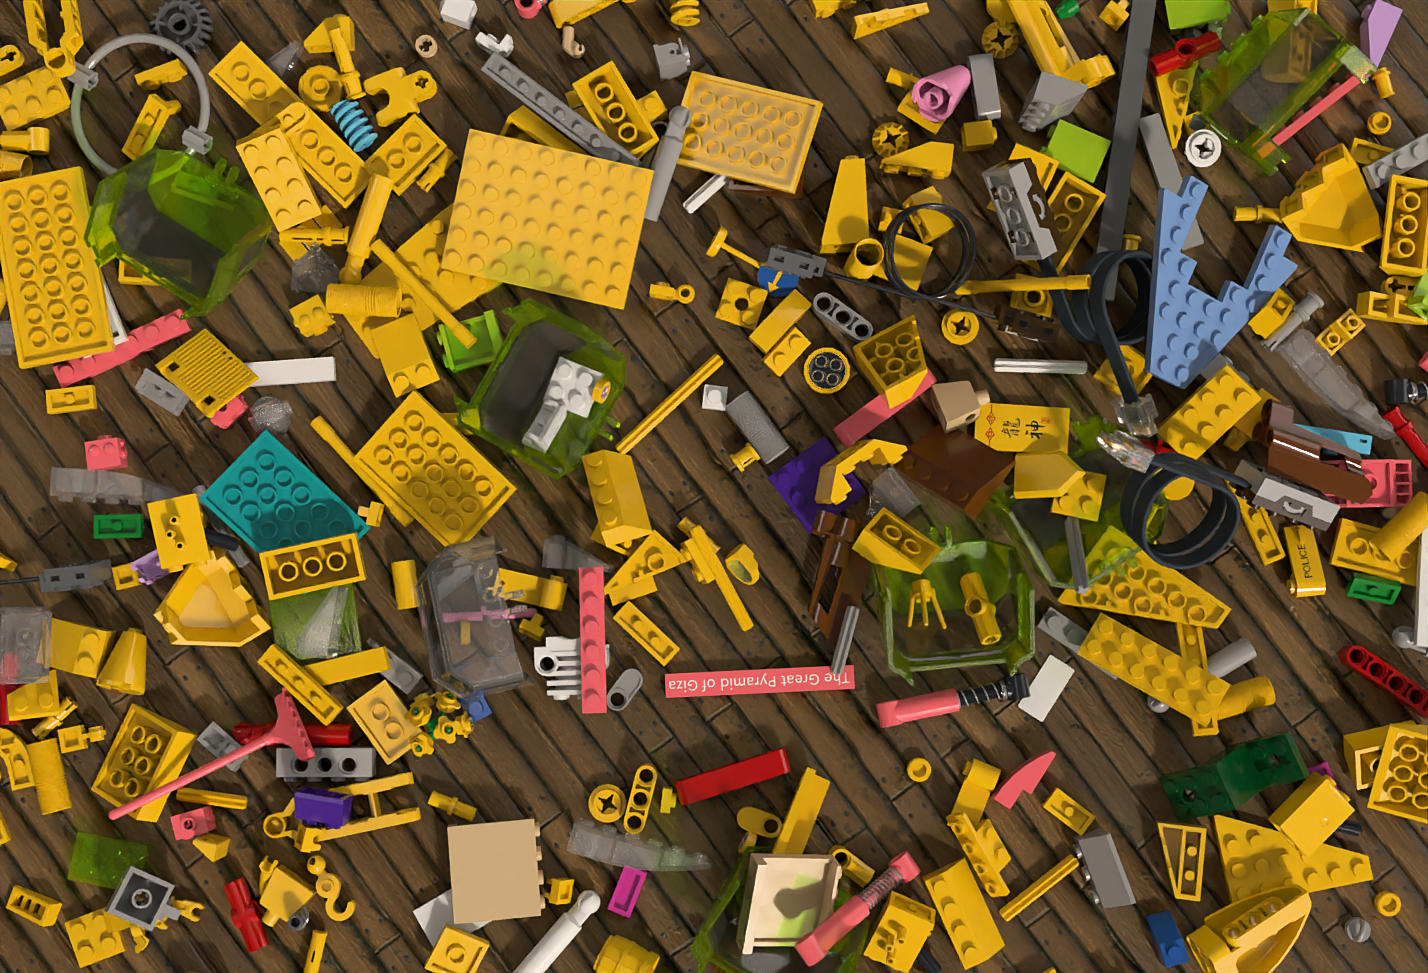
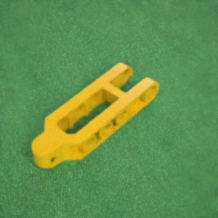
M23 0L29 43L37 48V52L40 55L44 56L46 66L57 78L74 74L76 71L74 56L84 44L77 0H60L62 7L60 16L64 20L65 32L60 39L61 47L59 48L49 47L42 0Z
M412 772L326 789L328 791L352 794L353 796L368 794L372 816L351 820L345 826H341L340 829H331L326 826L318 827L324 831V835L315 836L313 843L420 820L419 807L381 814L377 793L398 786L414 784ZM292 798L284 811L276 812L265 819L263 829L269 837L289 836L295 840L299 823H302L303 819L295 817L294 798Z

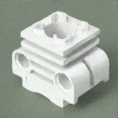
M563 636L546 637V646L534 647V665L539 674L555 676V679L547 681V686H555V688L547 691V696L553 695V700H565L569 698V695H577L578 699H582L580 637L577 639H569ZM605 644L606 669L610 662L609 644ZM546 657H550L554 662L551 670L544 666Z

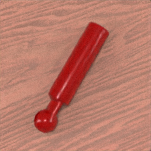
M240 722L234 726L232 737L240 745H246L262 737L263 734L268 733L275 726L276 722H267V724ZM303 723L312 747H351L352 724L330 723L325 726L323 723ZM272 743V744L266 745V746H288V745H285V744H283V743Z

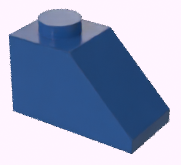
M1167 909L1145 916L1159 962L1166 968L1188 962L1189 958L1183 938L1170 911Z

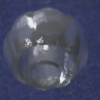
M265 395L254 401L250 408L252 416L248 417V420L256 434L268 430L275 438H278L289 430L291 425L290 415L294 412L288 401L283 402L276 396Z

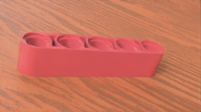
M927 367V374L910 399L890 409L879 395L836 426L833 432L847 449L928 390L932 385L936 384L938 380Z

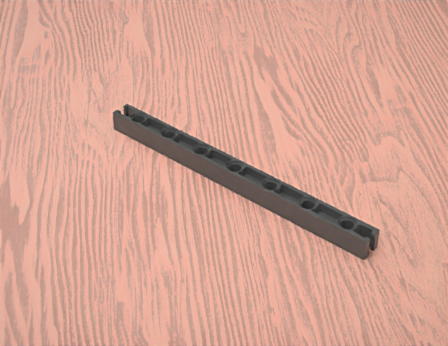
M1129 0L1130 5L1127 12L1130 15L1125 23L1109 135L1111 143L1107 150L1101 191L1106 194V197L1099 207L1092 256L1104 251L1121 250L1156 0ZM1119 264L1111 273L1106 286L1105 303L1108 304L1114 300Z

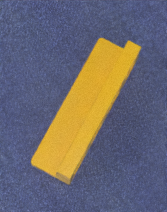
M809 767L804 770L771 854L803 853L830 785L829 780L815 775L816 770Z

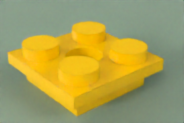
M1019 273L1015 275V279L1038 278ZM1048 290L1012 291L1009 306L1036 313L1037 316L1051 317L1053 301ZM1029 292H1036L1039 296L1038 303L1029 302L1027 294Z
M728 278L715 318L755 331L768 291ZM739 299H744L748 302V308L740 311L736 309L735 302Z

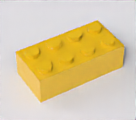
M281 122L237 140L236 148L278 232L322 214V205Z
M1067 171L1062 175L1047 199L1049 207L1054 213V220L1062 234V241L1065 246L1051 254L1057 274L1060 273L1106 197V194ZM1021 260L1041 272L1037 260Z
M1225 362L1157 427L1156 432L1178 453L1197 459L1256 405L1262 397L1232 366Z
M357 531L259 553L269 600L362 581L367 578Z

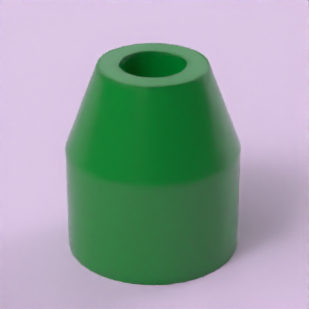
M1062 0L1054 12L1062 20L1072 17L1080 11L1076 0Z

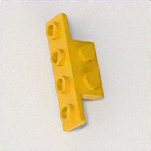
M965 812L949 814L946 819L990 897L1007 896L1010 891L999 872L1011 860V857L991 821L984 819L974 828Z

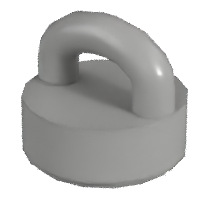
M1352 917L1345 923L1344 931L1349 939L1355 942H1363L1369 938L1371 928L1364 919Z

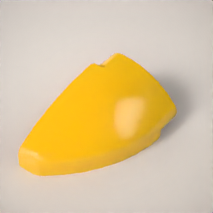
M1297 884L1285 885L1243 898L1205 917V925L1186 936L1191 951L1203 972L1272 973L1285 958L1300 935L1311 909L1309 894Z

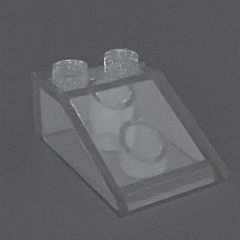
M333 586L302 629L301 634L297 636L296 649H299V655L325 659L337 658L348 587Z
M0 607V684L49 683L52 612L48 607Z

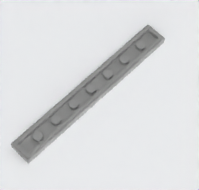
M493 51L481 68L484 73L595 157L636 167L641 165L642 162L496 51Z

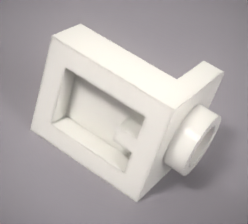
M480 32L475 38L478 47L490 55L493 51H496L502 57H508L514 47L512 37L508 34L500 44L499 40L491 34L486 36Z

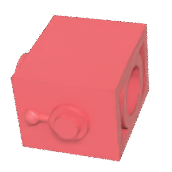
M240 393L216 411L210 420L214 425L228 430L251 407L244 401L245 397Z
M112 435L97 436L95 441L84 442L88 470L98 472L128 467L125 439L112 438Z
M211 805L170 817L176 840L191 839L197 834L199 836L205 835L217 828Z

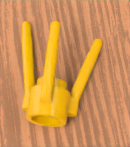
M926 579L912 582V590L909 591L910 600L907 626H912L915 599L917 603H921L923 623L925 626L928 625L926 602H929L931 598L942 629H946L935 589L931 588V582Z

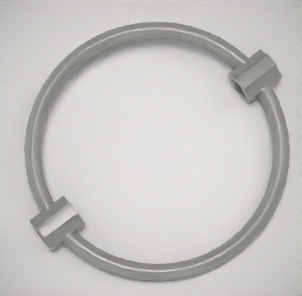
M127 34L102 45L88 58L84 65L75 61L76 71L67 77L68 80L74 83L70 109L73 131L88 159L106 174L127 182H152L163 179L178 171L196 152L205 155L212 148L213 137L206 133L210 117V98L207 83L195 60L175 42L155 34ZM132 43L156 44L175 53L192 72L200 95L198 126L196 128L190 125L182 135V143L188 146L187 149L171 164L149 173L125 172L106 163L90 146L81 123L80 102L83 88L90 91L93 87H96L99 81L98 73L93 71V68L111 51Z

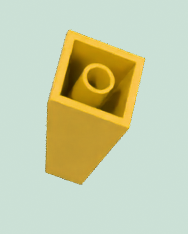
M851 155L846 156L845 159L840 161L819 254L851 253L859 240L869 238L865 158L859 159V156Z

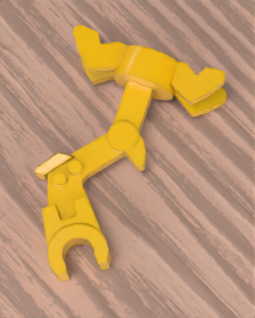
M174 896L169 898L172 900L170 906L182 911L181 915L194 922L200 920L201 917L194 915L193 909L199 908L203 910L205 908L203 903L188 899L183 901L174 900ZM165 916L163 921L157 920L154 927L159 929L169 928L165 923L168 917ZM130 923L132 936L137 943L135 952L139 953L146 948L150 940L145 936V929Z

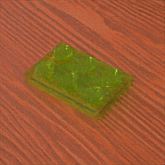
M80 831L77 833L67 879L116 889L127 866H133L145 872L150 845Z

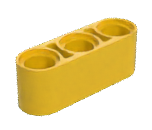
M649 763L642 764L635 774L624 817V828L632 834L639 833L645 826L657 780V769ZM643 769L651 770L653 772V779L650 781L642 780L640 772ZM638 792L645 793L647 802L644 804L636 803L634 795ZM633 815L638 816L641 819V825L639 827L630 826L628 818Z

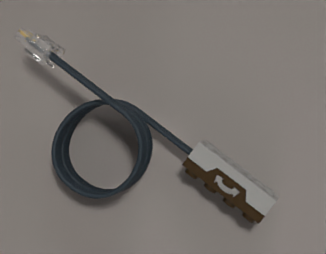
M1032 159L1004 160L982 172L1015 260H1037L1043 278L1059 277L1051 254L1065 246L1062 241V234L1054 220V213L1046 199L1045 189L1040 183L1037 168ZM1144 250L1104 251L1089 258L1077 273V275L1089 274L1091 278L1093 276L1089 292V303L1093 320L1088 308V289L1072 290V306L1075 318L1064 289L1048 291L1060 322L1070 336L1083 343L1101 344L1104 346L1121 391V395L1111 401L1119 422L1127 424L1130 435L1136 434L1151 437L1158 432L1154 422V418L1159 416L1151 394L1148 393L1145 397H1138L1120 345L1134 344L1147 338V318L1149 315L1151 288L1149 271L1152 275L1153 254ZM1121 261H1124L1130 267L1138 287V301L1130 320L1124 327L1114 333L1106 309L1105 293L1111 273Z
M1101 430L1095 441L1122 465L1135 469L1122 494L1120 504L1121 523L1127 535L1152 560L1164 567L1189 569L1200 566L1217 556L1229 544L1236 533L1241 516L1240 504L1235 495L1247 500L1246 504L1259 510L1260 507H1263L1266 512L1273 516L1284 515L1286 520L1294 524L1300 521L1303 526L1313 531L1316 528L1327 531L1340 509L1338 504L1321 491L1265 471L1266 468L1243 459L1235 473L1232 474L1180 453L1164 452L1155 455V452L1146 448L1139 442L1138 438L1118 430L1114 434ZM1155 472H1157V473L1147 482V484L1144 486L1143 490L1141 491V493H1140V495H1139V497H1138V494H1139L1140 490L1142 489L1143 485L1146 483V481H1147ZM1212 475L1230 481L1228 484L1236 489L1235 493L1233 494ZM1180 477H1186L1212 487L1210 508L1204 519L1193 531L1171 543L1153 544L1147 542L1146 523L1149 511L1156 497L1169 483ZM1225 508H1226V513H1225V517H1224V519H1223V522H1222V524L1220 525V527H1219V529L1217 530V532L1213 535V537H1212L1208 542H1206L1203 546H1201L1200 548H1198L1197 550H1195V551H1193V552H1191V553L1185 554V553H1187V552H1189V551H1192L1193 549L1197 548L1198 546H1200L1202 543H1204V542L1214 533V531L1217 529V527L1219 526V524H1220V522H1221V520H1222V518H1223V515H1224V512H1225Z

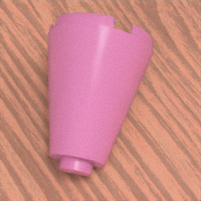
M957 65L920 79L912 90V99L920 107L918 110L920 114L934 122L948 118L971 83L972 76L970 71L962 65Z

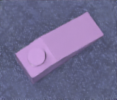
M1375 0L1371 5L1367 4L1361 14V18H1363L1360 25L1362 69L1367 66L1372 72L1366 79L1375 73L1403 11L1382 0Z

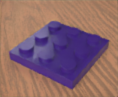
M825 436L768 477L809 535L811 534L817 510L837 515L867 493L852 472L843 475L852 489L846 494L847 498L836 505L834 503L829 505L826 503H816L815 496L820 468L838 455Z

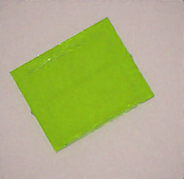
M353 583L311 591L305 596L297 594L269 600L274 641L294 661L356 652L362 649Z

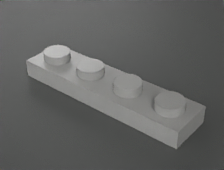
M1428 131L1363 167L1362 170L1370 189L1378 188L1390 180V175H1401L1428 159Z
M1048 607L1036 627L1076 654L1088 635L1087 631L1052 607ZM1088 661L1093 666H1095L1096 668H1098L1114 680L1118 678L1117 676L1109 673L1108 671Z

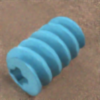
M343 100L333 106L330 113L335 116V121L340 124L339 128L344 132L345 138L349 140V145L354 147L353 151L355 153L363 151L374 142L378 135L377 133L369 134L373 130L372 125L364 126L369 119L367 117L360 118L364 114L362 109L355 110L360 105L358 101L351 103L350 100Z

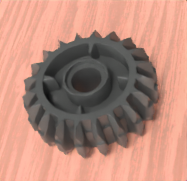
M164 0L165 5L163 7L156 5L159 12L151 13L155 20L149 22L153 28L150 30V34L162 36L175 42L186 50L190 56H192L193 51L200 55L198 49L200 47L207 49V45L204 42L205 40L212 41L208 33L214 32L213 27L210 26L213 23V19L208 17L210 12L207 8H204L201 2H196V0H172V2ZM186 23L185 28L178 31L179 25ZM159 46V49L162 52L167 51L169 56L173 57L175 55L172 51Z

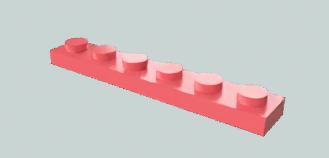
M1367 66L1360 71L1355 68L1345 76L1347 80L1345 83L1340 85L1337 82L1327 90L1329 94L1327 97L1322 99L1319 96L1309 104L1311 108L1309 111L1304 113L1301 110L1291 118L1293 121L1291 125L1286 127L1283 124L1274 131L1275 137L1268 141L1265 138L1255 146L1257 151L1251 155L1254 161L1258 163L1372 73Z
M178 309L126 333L129 340L116 345L115 351L96 354L87 358L71 359L53 367V370L61 388H69L191 332L192 329L184 311Z
M604 567L579 568L582 713H607Z

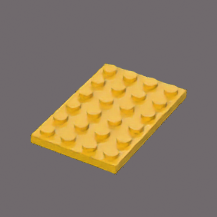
M692 71L681 106L690 110L692 117L682 138L683 146L677 164L795 194L823 103L805 97Z
M416 390L412 391L353 458L364 471L454 556L465 547L519 488Z

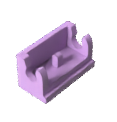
M157 549L130 563L132 570L137 571L140 575L138 580L147 585L170 574L168 569H161Z

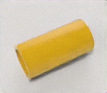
M415 560L391 563L397 610L421 607Z

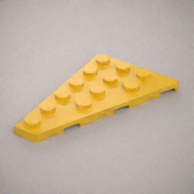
M1112 526L1085 561L1090 589L1086 594L1076 593L1074 580L1072 579L1057 600L1065 605L1217 629L1231 611L1230 607L1176 570L1156 563L1134 541Z
M1218 814L1211 815L1231 904L1256 893L1290 884H1297L1310 893L1374 880L1369 857L1365 854L1322 843L1307 858L1296 851L1279 831Z

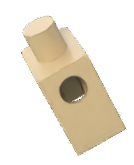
M969 381L934 384L931 386L930 398L945 434L976 421L980 415V405L990 403L988 391L984 389L974 392Z

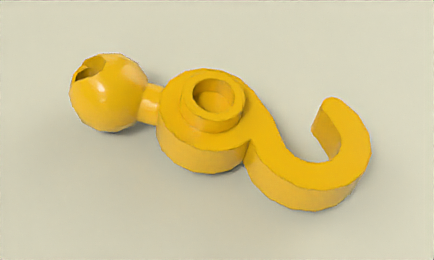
M314 855L310 857L307 862V869L318 877L316 882L317 893L324 898H328L325 907L327 915L335 921L348 919L354 913L356 902L351 900L347 904L345 912H338L335 909V902L341 889L340 878L334 873H327L325 871L326 863L321 856Z

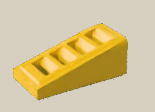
M14 885L6 908L42 927L55 924L62 903L19 885ZM21 895H23L24 898L22 900V903L20 906H18ZM32 900L29 909H27L29 901ZM40 904L39 911H38V913H36V910H37V908H38V905Z

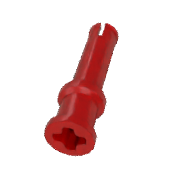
M1396 404L1390 407L1381 415V418L1388 421L1394 429L1393 433L1402 437L1428 470V445L1413 428V421L1411 419L1408 420L1400 411V405Z

